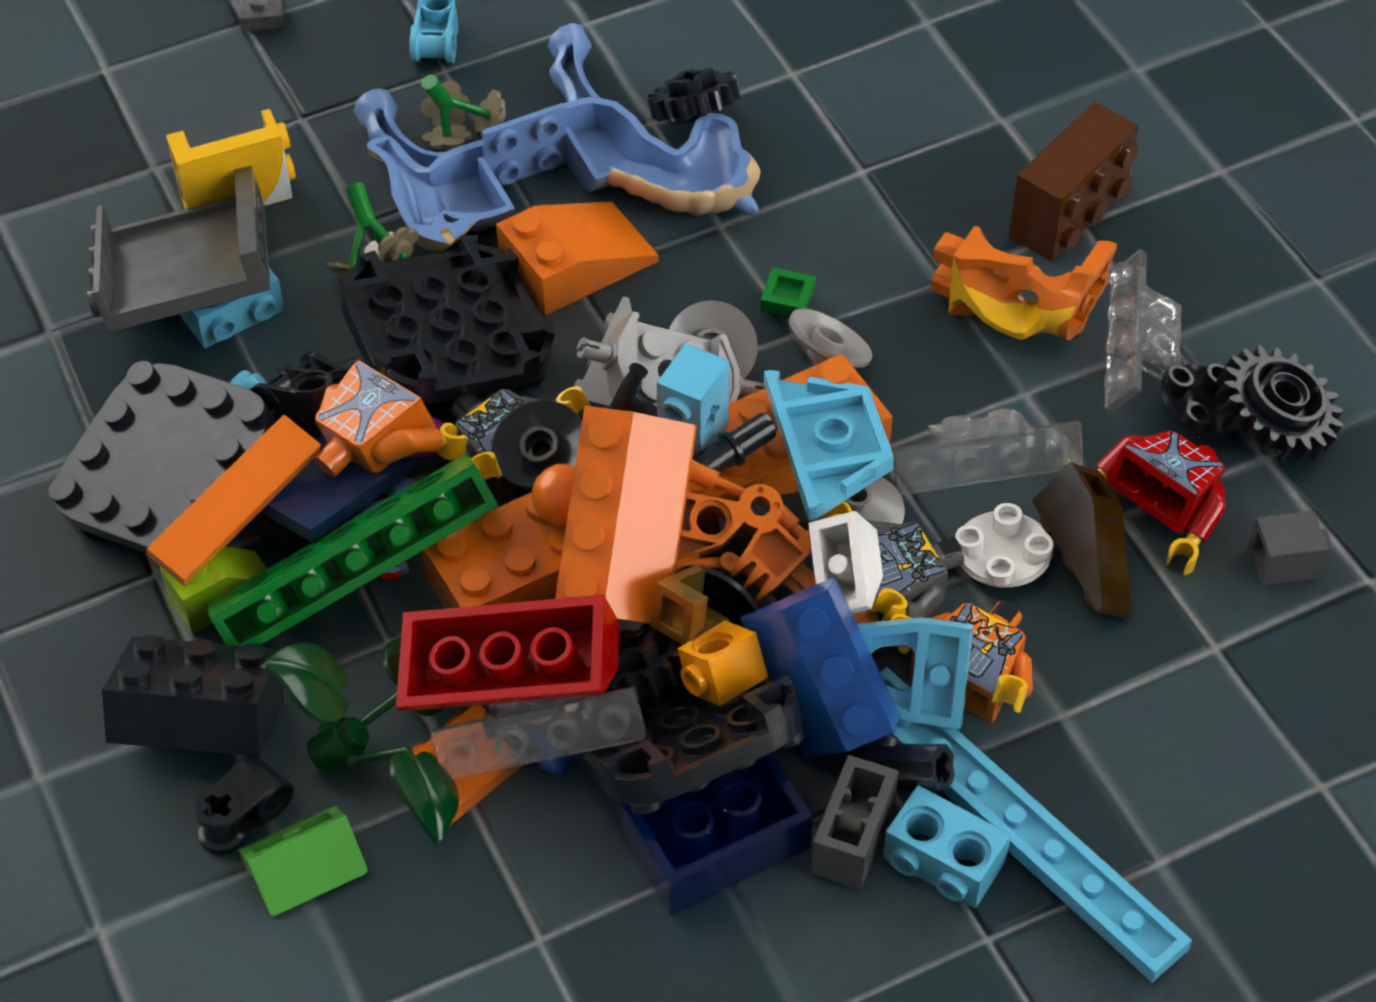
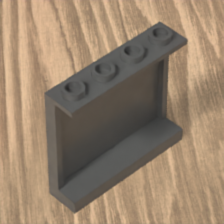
M252 166L234 170L236 192L234 197L111 228L103 205L96 206V224L90 225L94 245L89 246L93 267L88 268L92 289L87 291V298L93 316L95 318L102 317L107 332L271 290L265 204Z

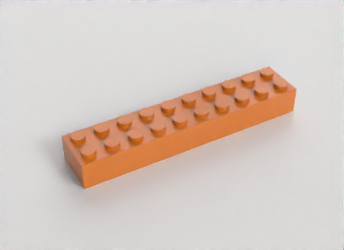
M839 354L783 379L784 381L807 384L808 376L827 379L835 384L851 383L868 386L843 354ZM765 388L729 404V424L724 431L730 433L759 413H767L777 426ZM870 389L890 444L893 416ZM778 426L776 437L747 455L743 465L736 466L734 464L719 474V477L746 489L755 484H765L773 487L779 493L782 501L800 494ZM689 480L688 489L691 493L737 502L740 499L716 487L710 490ZM531 492L491 510L421 551L425 578L445 609L555 599L566 526H556L545 521L535 510ZM760 505L751 507L754 514L765 510ZM704 513L697 518V525L703 533L712 535L724 529L722 518L715 513Z

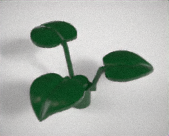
M397 637L387 643L382 652L384 669L396 686H398L401 637ZM311 643L288 645L277 651L262 664L261 668L278 680L294 703L312 720L321 724L319 726L320 732L311 737L307 743L309 757L318 769L326 773H333L345 764L350 769H354L361 763L389 759V771L393 783L419 824L434 844L444 838L456 815L459 805V793L452 775L443 763L433 754L426 751L420 752L415 756L412 749L408 746L363 753L369 741V732L366 726L396 705L397 692L360 720L356 717L346 718L343 716L349 705V700L342 694L347 685L346 675L336 659L322 647ZM444 708L416 711L423 716H433Z

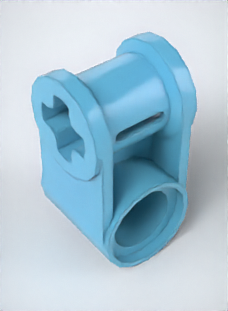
M418 0L415 21L410 32V58L412 62H419L421 58L445 59L448 64H454L459 30L455 0Z

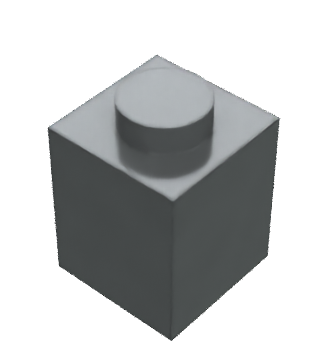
M1313 510L1257 517L1249 549L1261 584L1270 585L1318 579L1325 559L1331 555V541L1327 530L1320 528Z

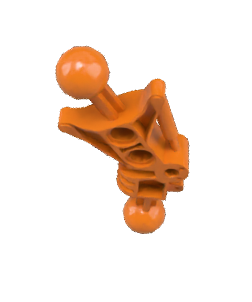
M692 460L690 481L710 490L716 487L740 499L737 502L691 493L688 489L676 570L684 566L697 565L711 569L721 568L732 578L743 573L748 578L743 585L745 590L753 586L761 590L755 599L756 603L775 593L782 585L792 594L816 585L815 574L804 564L812 552L810 532L798 524L800 519L783 504L779 493L773 487L765 484H755L747 489L719 477L720 472ZM556 464L546 468L536 478L532 487V503L536 512L545 521L556 526H566L575 471V466L571 464ZM760 505L766 510L767 514L763 516L755 515L751 507ZM704 513H715L722 518L724 529L715 535L703 533L697 525V518ZM741 530L753 536L741 557L732 552H725L721 557L700 558L720 552ZM870 609L852 613L857 624L880 622L878 613L872 612Z

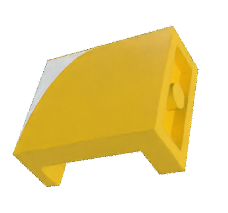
M266 109L261 111L264 128L190 148L184 131L166 135L184 209L236 196L234 170L249 166L253 168L265 206L292 199L290 180L296 179V173L289 153H284V149L291 148L285 124L283 122L276 124L271 110Z

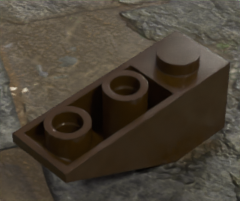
M1070 463L1032 499L1041 516L1040 524L1059 546L1063 553L1061 555L1062 562L1077 577L1085 591L1083 597L1088 606L1101 615L1106 614L1128 619L1132 615L1122 506L1101 471Z

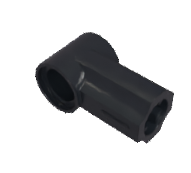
M886 735L858 747L855 755L857 758L898 770L896 790L914 791L917 785L929 791H941L942 788L950 789L955 776L953 767L954 755L947 744H902L893 736Z

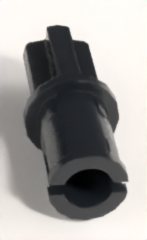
M759 413L730 433L727 431L720 432L718 440L695 454L692 460L720 473L734 464L741 466L745 463L747 455L776 437L777 426L767 413Z

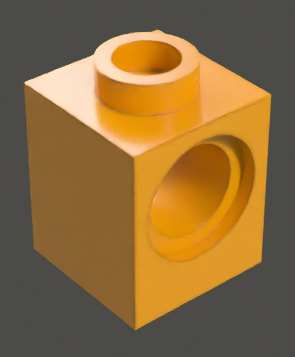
M725 620L677 648L683 668L681 670V679L687 690L694 696L719 706L724 705L768 678L756 632Z

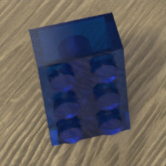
M772 752L757 759L755 764L746 769L733 770L711 780L705 788L699 791L686 792L663 801L662 806L652 813L635 814L632 812L630 804L620 803L621 833L670 915L682 911L811 848L813 815Z

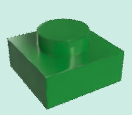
M772 267L760 299V312L789 318L796 309H808L815 291L816 276Z

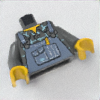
M579 386L570 387L561 392L555 400H551L566 405L578 416V412L584 410V406H591ZM500 389L484 402H481L474 395L464 393L456 399L451 410L452 414L458 419L455 423L458 429L457 436L466 435L468 437L465 454L475 463L492 495L499 502L518 487L503 477L496 456L491 452L495 430L502 419L512 410L525 403L541 399L519 396L508 389ZM547 447L539 449L536 457L547 454L551 449Z
M844 501L820 517L829 518L852 512V509ZM865 519L877 529L883 572L879 589L870 610L878 613L879 621H889L891 616L897 613L904 614L910 618L933 617L943 604L946 596L947 570L964 563L963 551L957 539L951 537L931 544L920 524L913 521L897 524Z

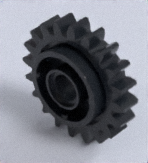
M1257 346L1253 353L1244 348L1238 356L1233 355L1216 380V384L1220 388L1216 392L1215 398L1225 402L1219 412L1222 415L1234 417V421L1230 424L1229 428L1231 430L1241 429L1246 434L1243 439L1244 443L1248 444L1253 440L1259 443L1262 454H1266L1270 448L1275 449L1280 461H1283L1289 453L1298 463L1302 462L1306 455L1313 460L1316 459L1322 451L1325 452L1338 437L1336 434L1343 427V423L1338 420L1343 413V409L1332 405L1337 399L1338 394L1325 391L1324 386L1328 379L1324 377L1317 378L1312 373L1314 371L1312 364L1305 367L1299 364L1296 354H1292L1287 359L1283 358L1280 349L1277 347L1274 348L1270 355L1267 354L1262 346Z

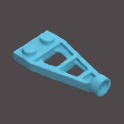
M924 617L857 624L871 655L880 647L897 645L908 646L915 652L912 686L906 690H898L886 685L899 712L900 719L913 723L960 730L963 722L974 625Z

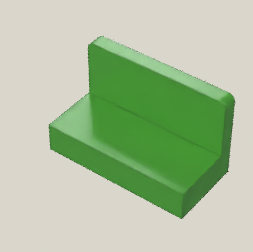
M336 806L238 849L244 866L253 876L265 907L271 916L283 913L356 879L368 871L347 816Z

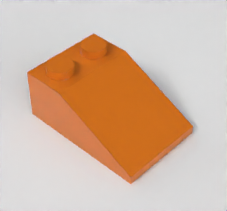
M612 201L538 205L496 223L498 250L504 253L507 248H510L519 258L517 273L531 300L544 316L659 262V255Z

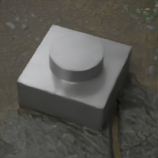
M239 0L241 30L283 28V1Z

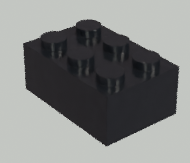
M158 635L132 636L102 688L106 743L259 757L284 703L283 686L272 675L262 669L261 666L280 649L264 648L259 644H244L241 646L215 644L206 639L181 641L164 639Z

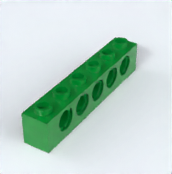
M464 454L324 535L314 543L305 546L207 603L209 618L226 645H261L497 508L499 505L475 463L467 454Z

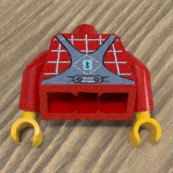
M1169 430L1152 436H1126L1095 466L1098 471H1101L1110 487L1178 534L1185 531L1187 534L1186 538H1179L1171 544L1166 565L1169 566L1174 556L1185 555L1189 560L1183 575H1188L1194 570L1199 555V548L1197 546L1200 542L1206 543L1224 515L1226 495L1225 486L1220 482V479L1225 471V467L1218 460L1216 452L1210 446H1196L1174 431Z

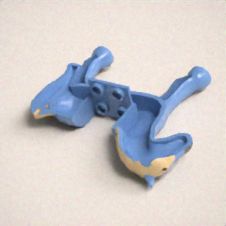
M575 23L558 28L551 35L548 43V48L555 60L549 70L551 81L562 92L567 102L559 103L482 130L481 140L456 147L447 152H432L418 147L405 137L396 125L395 117L398 105L388 90L380 88L371 89L356 101L354 108L359 124L368 131L370 141L367 144L369 156L384 162L387 166L390 176L391 196L405 222L406 228L408 230L415 229L419 233L415 243L431 252H443L458 242L460 237L464 236L467 232H479L496 227V223L515 215V207L502 188L503 185L511 184L542 171L551 170L565 163L569 165L584 189L590 192L609 187L610 185L612 187H621L630 195L640 196L650 202L660 204L666 210L687 212L696 216L724 212L732 207L747 215L757 214L759 208L751 195L760 179L761 170L752 155L742 149L738 126L728 116L707 113L706 116L698 118L694 123L689 140L676 150L650 135L637 117L618 102L600 98L590 86L582 66L592 45L583 26Z

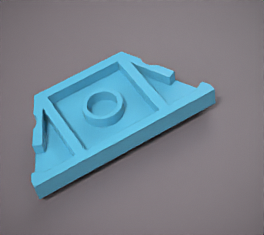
M764 371V386L808 521L819 518L893 470L894 455L869 386L851 383L835 384L827 379L808 376L807 384L780 380V371Z

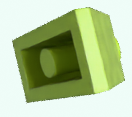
M224 547L185 587L162 567H159L169 602L192 635L213 624L209 618L207 603L267 569L254 550Z

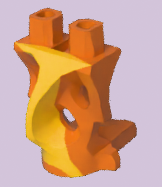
M974 226L965 239L945 232L934 248L933 260L941 264L934 272L930 291L949 298L948 313L952 316L977 315L984 323L1010 337L1024 340L1033 335L1048 333L1070 341L1076 335H1081L1090 312L1109 283V268L1116 252L1117 244L1111 241H1098L1081 266H1076L1071 272L1052 277L1044 274L1038 266L1033 264L1032 257L1008 254L993 248L979 226ZM1020 291H1031L1036 294L1038 300L1028 299L1020 294Z

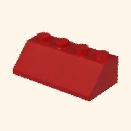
M604 594L403 613L396 708L401 712L603 695L618 670L620 622Z

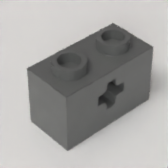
M851 755L847 756L813 840L811 874L862 890L895 805L898 770Z

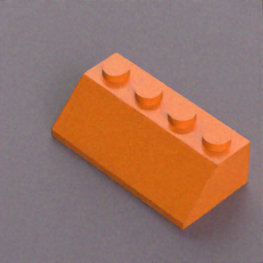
M584 406L555 599L604 594L619 620L651 624L656 582L674 575L676 571L697 431L696 425L637 412Z

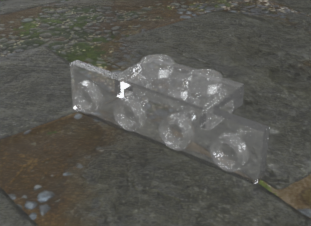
M1142 249L1136 251L1126 261L1119 262L1114 267L1109 279L1111 295L1107 313L1109 332L1106 344L1107 370L1104 388L1105 408L1112 412L1116 411L1141 391L1142 370L1162 380L1172 365H1180L1182 305L1146 286L1147 252Z
M1010 409L993 410L988 413L987 417L973 419L965 416L947 417L940 424L928 425L929 443L893 448L895 487L900 495L1058 472L1065 469L1070 463L1083 465L1081 423L1078 420L1031 427L1020 412Z
M635 687L607 692L603 695L490 704L483 719L435 728L430 733L439 765L453 780L641 741L646 736V728Z

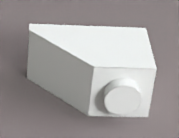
M856 511L808 523L816 584L835 577L852 613L871 609L883 577L877 529Z

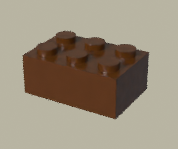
M1094 101L1017 174L1009 238L1051 262L1065 249L1071 250L1078 242L1082 232L1090 224L1096 225L1104 216L1107 207L1115 199L1121 200L1129 191L1132 184V177L1129 176L1131 164L1138 152V146L1135 145L1139 125Z

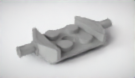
M634 311L619 322L611 333L608 344L581 338L577 345V350H581L577 352L578 358L602 363V370H606L609 394L612 399L621 382L628 374L631 363H638L648 370V374L643 378L638 392L657 406V381L660 379L658 366L667 369L685 343L729 361V404L736 401L738 397H745L765 388L763 382L744 379L740 375V369L726 335L719 334L712 340H707L638 322L639 313Z

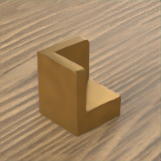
M695 565L656 582L651 627L682 645L724 620L729 622L728 618L707 607L708 597L703 595L705 570Z

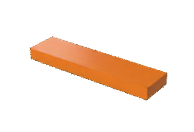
M283 415L146 548L147 556L185 587L313 460L314 456L321 450V444L287 416Z

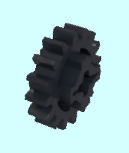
M713 68L704 70L689 69L679 72L676 77L670 80H666L664 82L665 87L654 89V93L648 94L647 101L652 119L657 118V122L668 119V122H675V124L679 125L695 122L698 118L706 116L707 113L723 112V106L733 105L735 103L734 100L741 98V90L736 73L731 74V71L720 73L719 71H714Z
M645 623L636 631L623 630L619 633L618 670L605 693L601 696L607 702L614 699L616 705H621L626 700L639 703L644 695L652 694L657 697L671 687L677 686L679 683L676 677L681 676V670L683 669L677 648L681 647L682 644L651 627V624Z

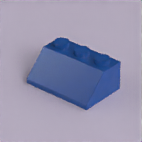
M835 577L741 617L744 628L757 634L767 672L776 680L788 675L794 684L803 717L802 730L804 739L799 744L806 758L848 752L895 732L900 718L899 712Z

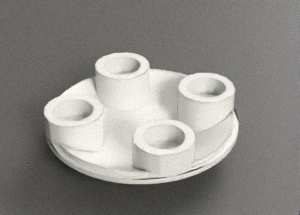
M1002 503L994 511L972 518L964 526H961L955 534V538L959 542L964 555V563L960 565L961 568L970 577L986 585L995 587L1025 585L1040 577L1047 570L1052 560V538L1042 528L1041 524L1024 515L1021 508L1015 504Z

